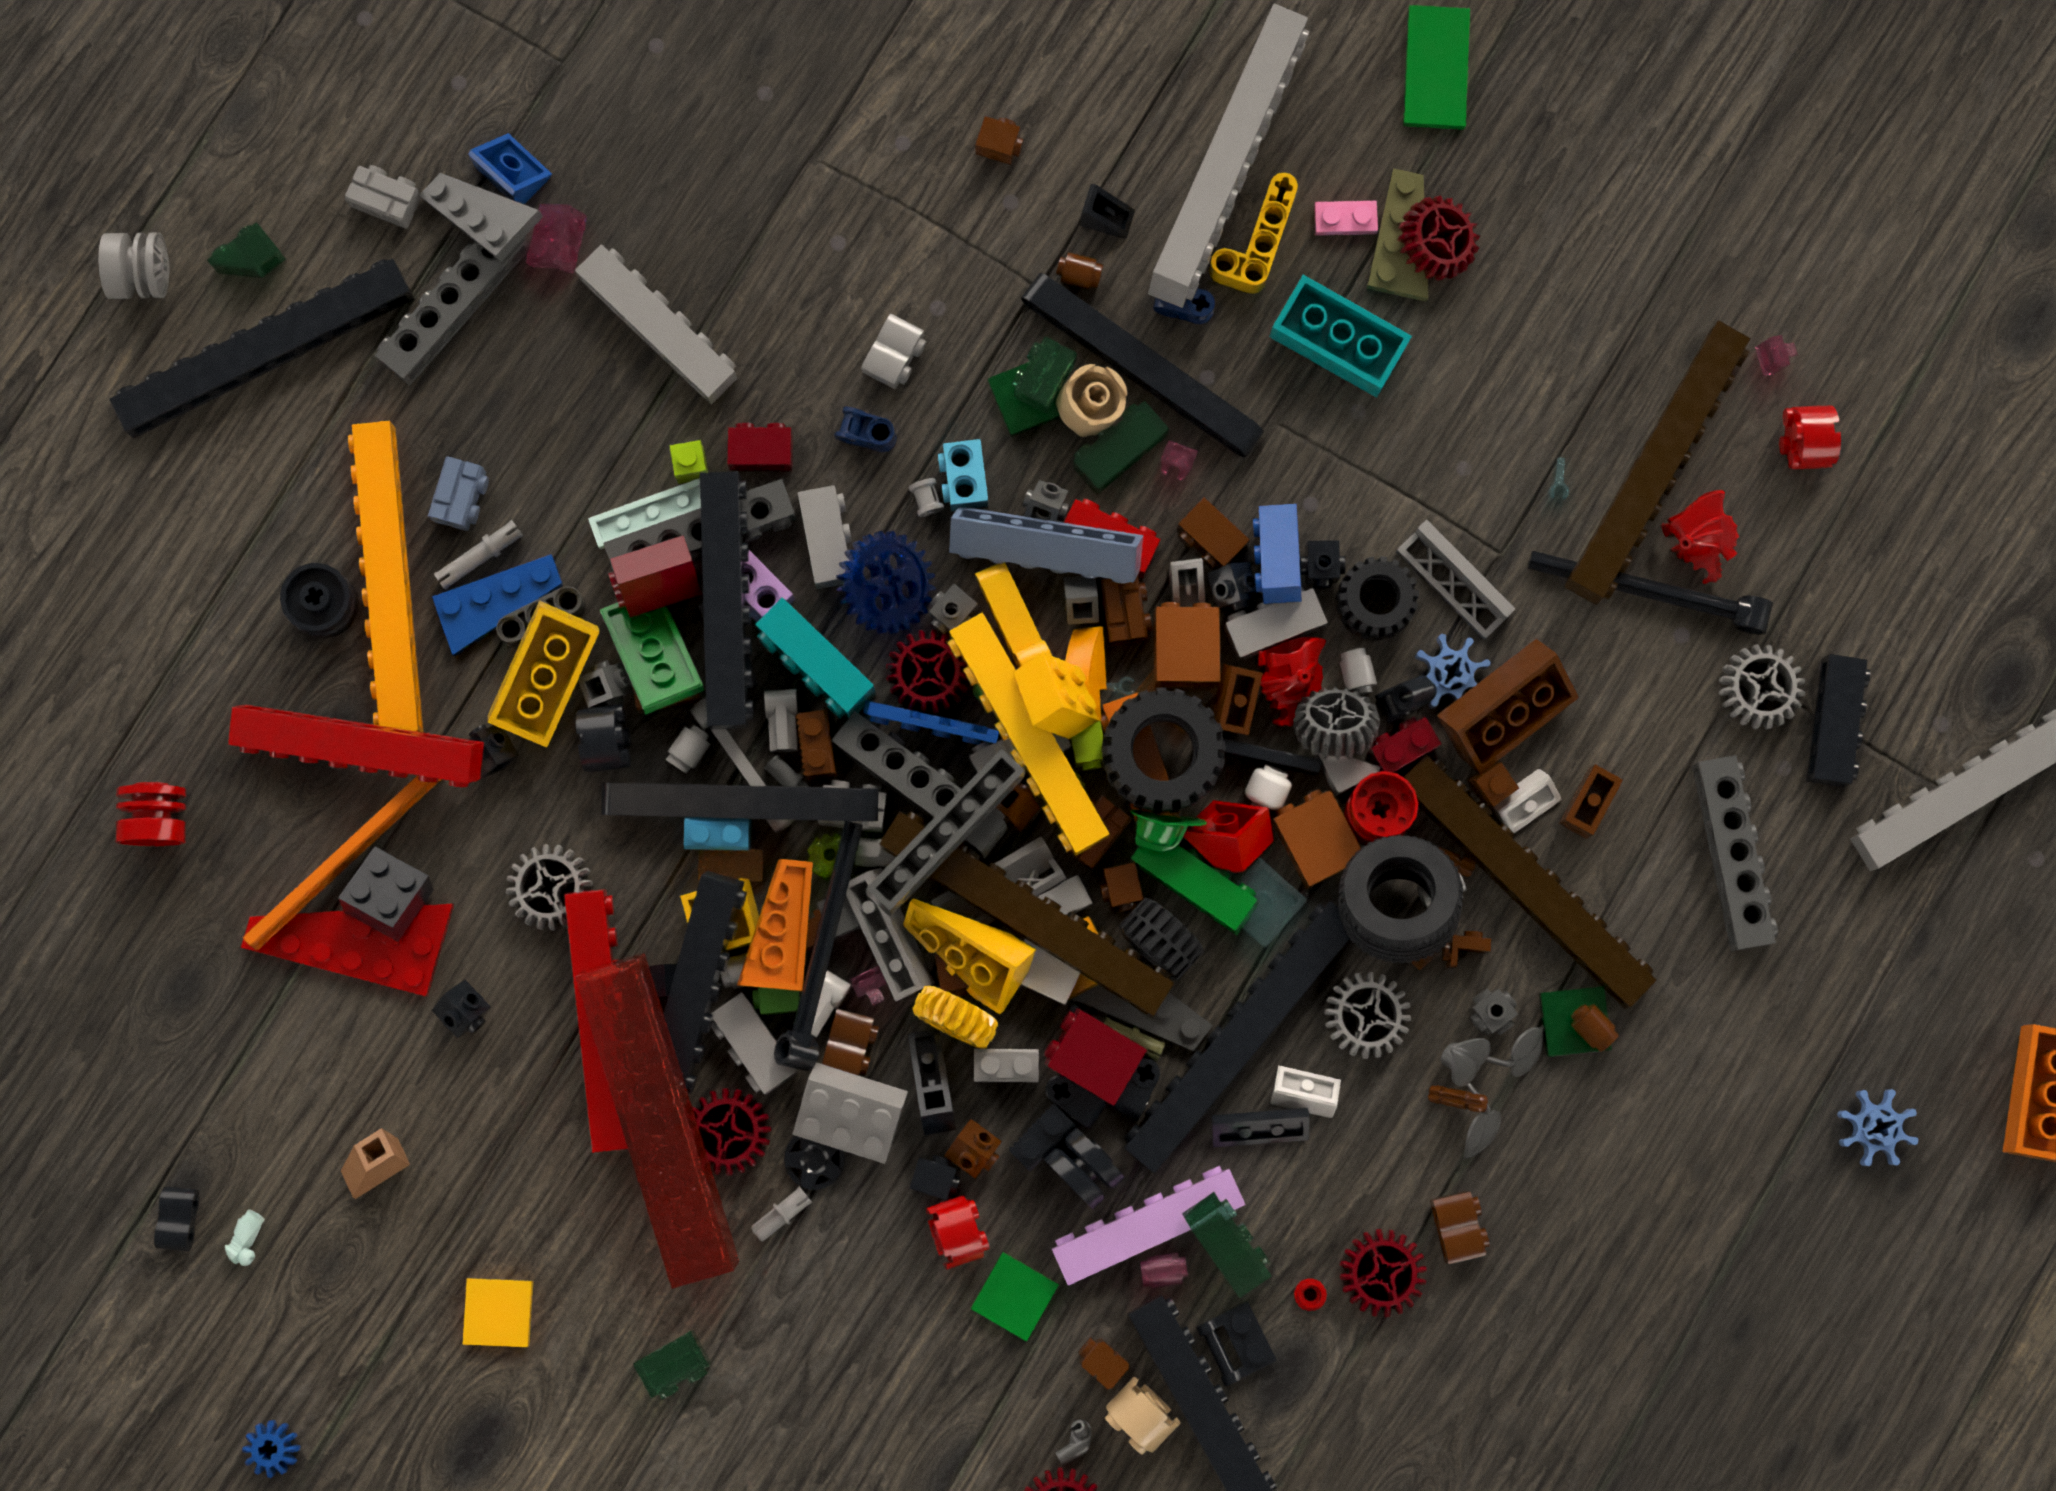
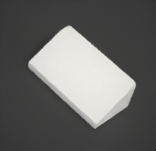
M1541 769L1536 770L1517 783L1519 787L1517 791L1496 806L1491 807L1500 822L1510 828L1513 833H1516L1562 800L1550 776Z
M1278 1065L1270 1103L1289 1109L1308 1108L1310 1114L1332 1118L1337 1108L1341 1080Z

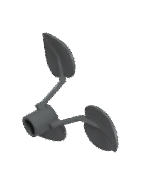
M1541 1026L1540 1028L1532 1027L1522 1033L1512 1048L1511 1059L1509 1060L1490 1057V1042L1484 1038H1475L1449 1044L1441 1056V1063L1452 1070V1081L1456 1086H1466L1473 1094H1479L1470 1082L1474 1079L1484 1062L1511 1067V1075L1515 1077L1522 1076L1532 1069L1543 1049L1544 1028ZM1488 1104L1487 1110L1478 1114L1470 1125L1464 1156L1467 1159L1488 1147L1499 1131L1501 1114L1496 1110L1491 1111Z

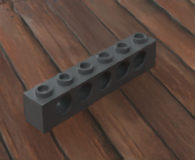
M524 237L502 262L495 257H485L487 251L476 242L468 244L461 251L459 261L453 267L450 266L443 271L437 286L432 291L428 290L421 296L418 302L419 306L414 312L406 314L398 324L399 329L392 337H386L379 344L378 352L375 356L380 363L410 386L532 248L527 238ZM472 270L479 271V276L474 281L465 280L468 272ZM455 293L459 295L458 300L454 304H444L445 298L449 294ZM429 317L438 318V322L434 327H424V323ZM416 340L417 346L414 350L409 352L403 350L406 342Z
M782 479L747 491V499L742 500V512H747L748 531H743L744 542L759 539L762 537V532L774 529L775 532L787 529L792 526V521L797 520ZM764 506L769 509L768 516L761 520L755 519L752 516L753 511L757 507ZM701 508L604 542L609 561L611 558L683 535L692 561L695 562L702 559V541H697L693 538L694 532L701 528Z
M854 711L831 740L835 749L933 820L944 808L938 805L940 798L944 795L955 797L962 790L953 783L955 779L942 768L937 772L928 765L930 760L919 751L915 750L911 753L903 747L905 742L895 733L890 732L887 735L879 729L880 723L871 722L870 715L865 714L862 717ZM871 740L880 742L876 750L871 752L864 750L867 742ZM901 758L905 760L904 765L900 769L892 770L889 768V764L893 759ZM921 776L929 778V783L924 788L913 786L917 778ZM995 808L962 843L985 859L1008 830L1006 822L1003 820L1005 815Z
M1001 748L866 888L867 896L891 917L1024 779L1025 770Z
M1736 755L1700 761L1692 765L1730 950L1732 952L1776 943L1775 937L1778 936V927L1775 919L1770 917L1768 906L1771 905V894L1768 887H1764L1761 875L1764 874L1765 867L1761 855L1757 856L1755 843L1758 842V833L1755 825L1750 823L1748 812H1751V800L1748 793H1744L1742 781L1745 780L1743 765L1741 762H1737ZM1719 783H1724L1728 786L1730 790L1728 799L1719 796L1717 792ZM1725 814H1730L1736 819L1737 824L1734 830H1730L1725 826ZM1732 845H1737L1742 849L1743 858L1741 861H1736L1732 858L1730 854ZM1739 876H1744L1749 881L1750 887L1747 893L1739 890L1737 886ZM1746 907L1752 908L1756 913V920L1753 924L1748 923L1744 919L1743 912Z

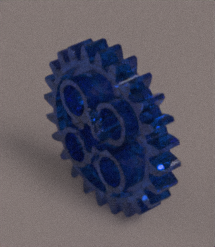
M883 531L875 532L874 536L871 534L862 536L863 542L859 540L852 543L855 550L844 552L849 561L839 562V566L845 570V573L836 575V578L844 581V585L838 587L837 591L846 593V597L840 603H850L851 607L846 614L852 615L857 613L856 624H862L867 621V631L874 630L877 627L878 634L886 633L887 630L892 634L898 633L899 628L901 630L910 629V623L916 624L920 622L917 614L923 615L928 613L923 604L930 603L932 598L927 595V592L936 590L935 586L928 584V580L934 578L935 574L927 573L926 568L932 562L922 561L921 558L926 551H914L917 542L912 541L906 544L907 536L905 534L899 535L896 538L895 531L886 532L885 535ZM891 555H893L897 561V567L895 569L890 564ZM864 567H867L870 571L871 577L869 581L863 575ZM888 579L889 583L884 585V581ZM903 584L909 589L908 598L902 593ZM877 596H879L883 602V608L881 610L877 608L875 603Z

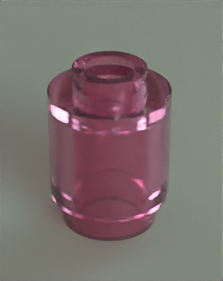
M1178 1252L1148 1256L1147 1260L1140 1261L1144 1287L1152 1286V1289L1180 1285L1183 1284L1182 1277H1188L1185 1257L1179 1258Z

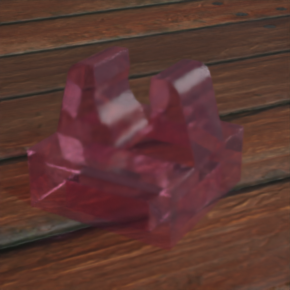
M1782 335L1770 337L1755 347L1763 376L1779 372L1790 365L1789 357L1798 355L1795 344H1784Z
M1169 440L1161 458L1162 474L1166 475L1169 467L1175 465L1180 469L1178 479L1183 480L1191 470L1198 451Z
M879 965L850 979L858 998L867 994L873 1006L885 1001L879 987L887 984Z

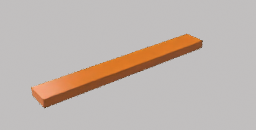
M417 775L242 938L252 948L259 950L438 782L419 781V775Z

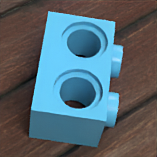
M981 440L944 443V453L938 454L940 472H946L948 483L942 484L944 503L950 502L951 511H956L959 506L968 508L988 507ZM958 454H964L969 458V462L963 467H958L952 463V459ZM966 484L971 486L974 491L969 497H960L956 493V489L960 485Z

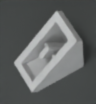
M1202 558L1170 562L1168 574L1172 602L1179 603L1180 607H1192L1194 603H1205Z
M1321 753L1315 755V759L1322 761L1320 769L1335 797L1356 787L1369 774L1380 771L1379 766L1354 758L1349 759L1346 756H1341L1337 760L1335 756H1329L1324 759Z

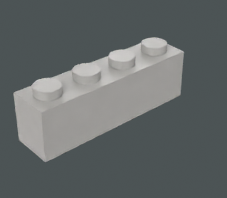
M882 868L850 880L846 897L895 1001H898L921 991L924 986L935 984V981L914 936L903 926L905 917L901 908L890 917L867 896L866 888L883 871Z

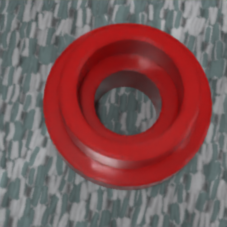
M1304 1279L1295 1287V1302L1303 1310L1316 1311L1326 1301V1289L1316 1279ZM1309 1288L1314 1289L1316 1292V1297L1312 1301H1307L1304 1297V1292Z

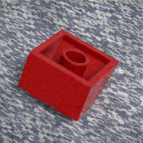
M1213 800L1195 817L1207 821V824L1188 826L1183 836L1215 868L1227 869L1231 872H1243L1274 841L1268 807Z

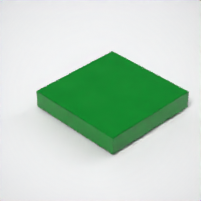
M1002 1252L970 1309L1027 1342L1059 1284Z

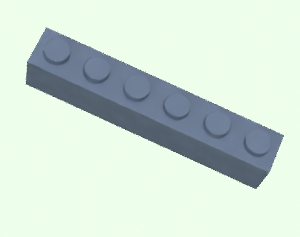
M959 506L951 517L949 553L959 554L960 557L966 559L975 557L986 558L997 564L1010 562L1019 564L1023 568L1041 567L1050 569L1054 573L1072 572L1081 574L1085 578L1103 577L1112 579L1116 583L1134 582L1140 571L1143 535Z

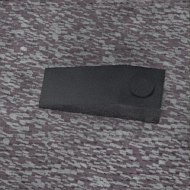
M938 1029L908 1033L924 1135L956 1130L940 1031Z

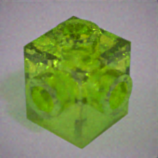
M826 833L821 839L816 837L807 851L811 855L808 861L813 862L812 872L825 880H828L832 875L836 857L828 861L824 858V853L826 850L832 849L837 855L841 836L837 833H834L832 837Z

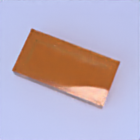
M699 849L698 881H700L703 873L712 871L735 879L745 878L749 879L750 882H763V850Z

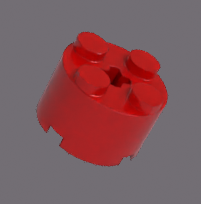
M1800 406L1784 409L1783 424L1785 426V436H1781L1779 439V450L1781 455H1787L1790 469L1832 468V464H1837L1841 450V432H1835L1834 422H1839L1838 413L1834 406Z
M964 1195L926 1208V1214H933L934 1219L929 1220L928 1224L939 1256L944 1254L948 1259V1262L942 1263L946 1270L983 1258L984 1251L990 1249L985 1232H980L975 1222V1219L979 1218V1213L974 1200H966Z

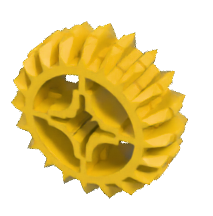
M924 986L921 993L918 994L913 1007L915 1016L925 1023L961 1042L980 1049L987 1048L990 1041L992 1042L998 1027L997 1020L987 1014V1012L950 992L934 986Z

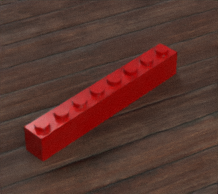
M247 704L232 707L228 745L239 746L240 752L256 754L259 753V750L270 751L269 756L274 758H289V755L299 756V761L305 763H318L320 759L329 761L328 765L331 767L348 768V764L359 766L358 770L362 772L377 773L378 769L388 770L389 776L406 778L408 774L419 775L418 780L423 782H438V779L449 780L448 785L454 787H468V783L480 780L484 742Z
M606 889L564 894L592 1153L630 1149L634 1145L633 1140L638 1139L639 1134L638 1124L635 1120H631L630 1108L635 1107L633 1088H628L626 1077L632 1074L630 1056H624L623 1043H628L627 1025L621 1024L619 1011H624L625 1005L623 992H617L616 979H621V967L619 959L614 960L612 947L618 946L616 927L610 928L609 915H614L612 895L607 896Z

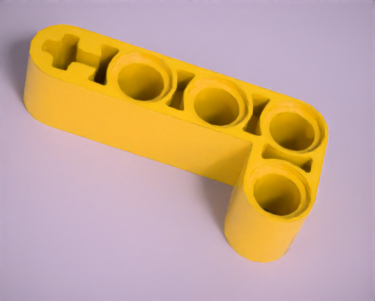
M1279 173L1272 178L1246 254L1227 248L1219 249L1213 254L1209 273L1215 282L1251 294L1258 293L1264 288L1297 192L1298 184L1291 174ZM1280 187H1285L1286 192L1282 203L1276 201ZM1275 214L1280 218L1281 222L1270 224L1265 219V216ZM1264 242L1270 246L1271 250L1262 253L1256 249L1255 245ZM1227 261L1232 266V269L1226 272L1221 271L1216 267V263ZM1251 270L1256 271L1261 275V279L1259 281H1251L1246 277L1245 273Z
M1005 562L995 564L975 573L979 587L1017 667L1020 668L1042 652L1052 656L1046 642L1041 639Z

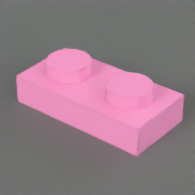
M1377 201L1315 202V236L1377 234Z

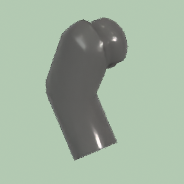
M1078 1419L1072 1423L1070 1443L1055 1452L1063 1466L1087 1453L1090 1448L1092 1429L1085 1420Z

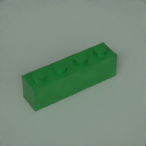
M1177 845L1167 851H1156L1141 846L1138 847L1131 857L1132 863L1135 862L1136 867L1236 936L1259 906L1258 899L1255 898L1257 893L1242 882L1237 886L1228 880L1230 877L1228 872L1214 866L1213 868L1202 862L1204 856L1191 847L1185 850Z

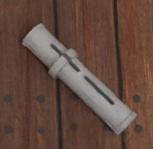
M511 519L506 525L490 536L486 534L482 537L483 541L438 572H435L434 575L437 580H441L450 574L448 578L440 582L442 587L447 590L448 587L486 562L492 556L497 558L501 555V550L520 537L522 538L523 534L519 529L507 536L510 531L517 527L514 521Z

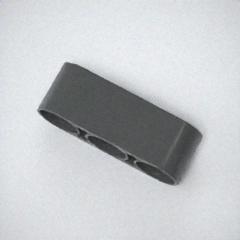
M562 587L503 616L497 623V635L509 647L517 648L539 601L579 618L586 609L585 599L574 587ZM569 596L577 597V605L573 609H563L562 603L565 598ZM510 625H520L518 636L515 638L506 637V630Z

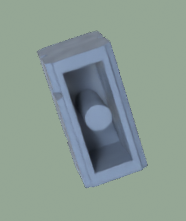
M446 457L428 517L435 523L468 531L470 524H476L480 507L476 506L479 494L484 495L488 487L489 477L485 476V469L474 463Z

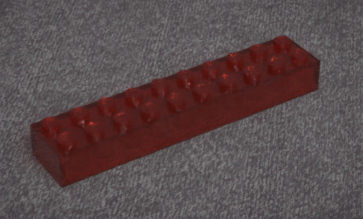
M645 953L582 971L575 978L671 1288L734 1271L740 1261Z

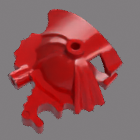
M1714 490L1701 495L1696 501L1687 506L1683 512L1668 518L1667 524L1662 523L1660 525L1665 537L1673 533L1679 540V543L1670 549L1671 552L1676 553L1678 559H1684L1685 563H1694L1693 570L1695 571L1699 568H1705L1708 571L1709 575L1702 581L1703 584L1709 582L1716 583L1722 577V564L1719 562L1720 553L1726 561H1729L1738 554L1734 547L1737 545L1736 541L1740 536L1737 533V525L1734 523L1732 516L1726 515L1723 511V500L1725 498L1723 490Z
M1301 637L1259 651L1258 665H1266L1265 673L1262 675L1260 683L1262 686L1261 691L1263 694H1266L1267 701L1272 700L1271 708L1281 710L1280 717L1273 719V724L1292 726L1295 710L1298 703H1301L1302 697H1309L1311 691L1319 692L1322 689L1323 667L1319 665L1318 658L1326 644L1325 639L1320 637Z

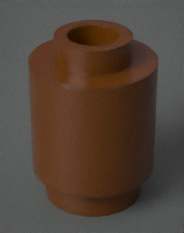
M1068 252L1066 258L1060 257L1056 275L1062 276L1061 283L1088 290L1090 287L1097 289L1104 264L1096 263L1097 259Z
M1583 1004L1571 1015L1573 1018L1571 1027L1591 1048L1596 1047L1600 1052L1608 1048L1619 1036L1614 1030L1616 1026L1595 1004L1590 1006Z

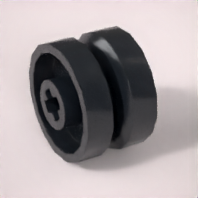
M309 563L299 566L287 576L281 586L280 603L284 615L299 630L315 638L327 639L340 635L351 626L357 616L359 600L356 589L344 575L327 564Z
M1075 1127L1064 1138L1065 1145L1073 1152L1075 1157L1071 1159L1061 1149L1054 1148L1043 1160L1094 1210L1105 1197L1104 1192L1093 1181L1098 1178L1107 1188L1114 1189L1125 1176L1113 1165V1160L1094 1140L1090 1141Z

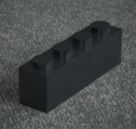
M1829 654L1821 660L1806 782L1844 788L1851 785L1853 780L1857 779L1859 763L1855 761L1856 750L1860 749L1863 740V732L1859 731L1860 718H1864L1867 707L1866 700H1863L1864 688L1868 687L1870 681V669H1867V659Z

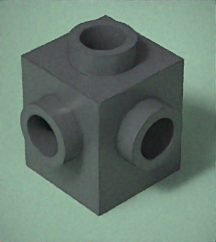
M1039 480L1034 491L1028 489L1022 504V507L1027 508L1024 516L1064 522L1070 506L1065 503L1068 491L1054 483H1046Z
M953 584L945 594L940 591L930 602L929 606L932 609L929 611V616L933 619L930 624L942 635L947 632L949 633L953 628L972 618L978 610V603L956 584ZM953 610L956 614L949 615L947 612Z
M607 660L590 667L592 672L580 676L578 679L588 708L603 703L605 706L618 705L624 702L622 696L633 692L630 679L622 662L610 665Z
M1486 988L1472 999L1475 1004L1468 1008L1472 1015L1469 1018L1479 1032L1482 1033L1484 1031L1486 1035H1489L1496 1031L1498 1035H1501L1514 1025L1512 1019L1518 1015L1514 1009L1517 1004L1507 991L1502 993L1498 988L1490 992ZM1493 1005H1496L1501 1011L1499 1017H1494L1491 1014L1490 1010Z

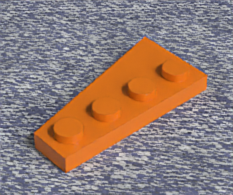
M788 859L778 860L737 986L802 991L813 862Z

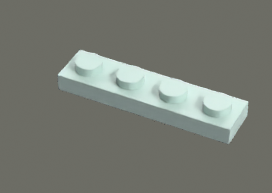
M700 478L588 518L599 549L605 548L604 542L701 508Z

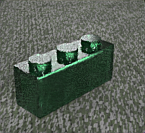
M1145 401L1139 406L1135 403L1122 413L1121 417L1123 419L1119 423L1100 431L1097 435L1100 439L1091 446L1086 443L1074 454L1076 459L1073 461V469L1096 495L1101 493L1168 436V426Z
M1213 1192L1182 1213L1190 1229L1239 1298L1272 1276L1266 1267L1270 1260L1260 1246L1255 1249L1249 1241L1254 1239L1246 1225L1243 1222L1237 1225L1233 1219L1237 1213L1227 1198L1221 1201L1216 1193Z

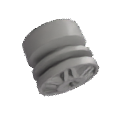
M152 232L148 236L145 233H136L133 244L128 233H105L102 235L98 258L99 275L102 289L108 299L132 298L135 287L141 298H149L150 295L153 298H164L166 296L170 266L166 243L160 232Z

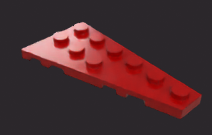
M454 904L423 905L398 942L346 914L344 911L298 913L259 950L252 948L244 939L241 948L428 997ZM265 916L250 917L244 936Z

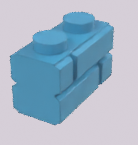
M685 817L684 849L750 850L752 819Z

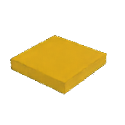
M467 1278L463 1345L529 1347L533 1281Z

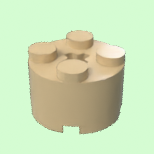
M1096 364L1085 365L1073 373L1058 394L1056 406L1061 419L1081 437L1103 433L1125 410L1127 388L1120 375L1111 368L1095 366Z
M1133 1377L1106 1405L1108 1415L1105 1419L1116 1431L1119 1432L1123 1429L1131 1437L1129 1440L1131 1446L1143 1455L1146 1451L1153 1453L1180 1425V1421L1177 1417L1172 1421L1167 1415L1171 1411L1170 1407L1146 1384L1139 1388L1136 1385L1139 1379Z

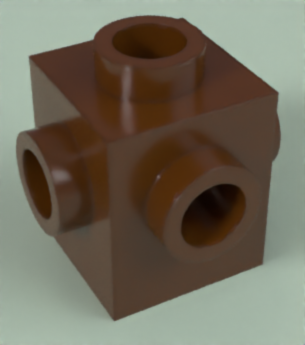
M970 1119L944 1156L976 1179L983 1168L989 1172L999 1158L995 1151L1002 1141Z

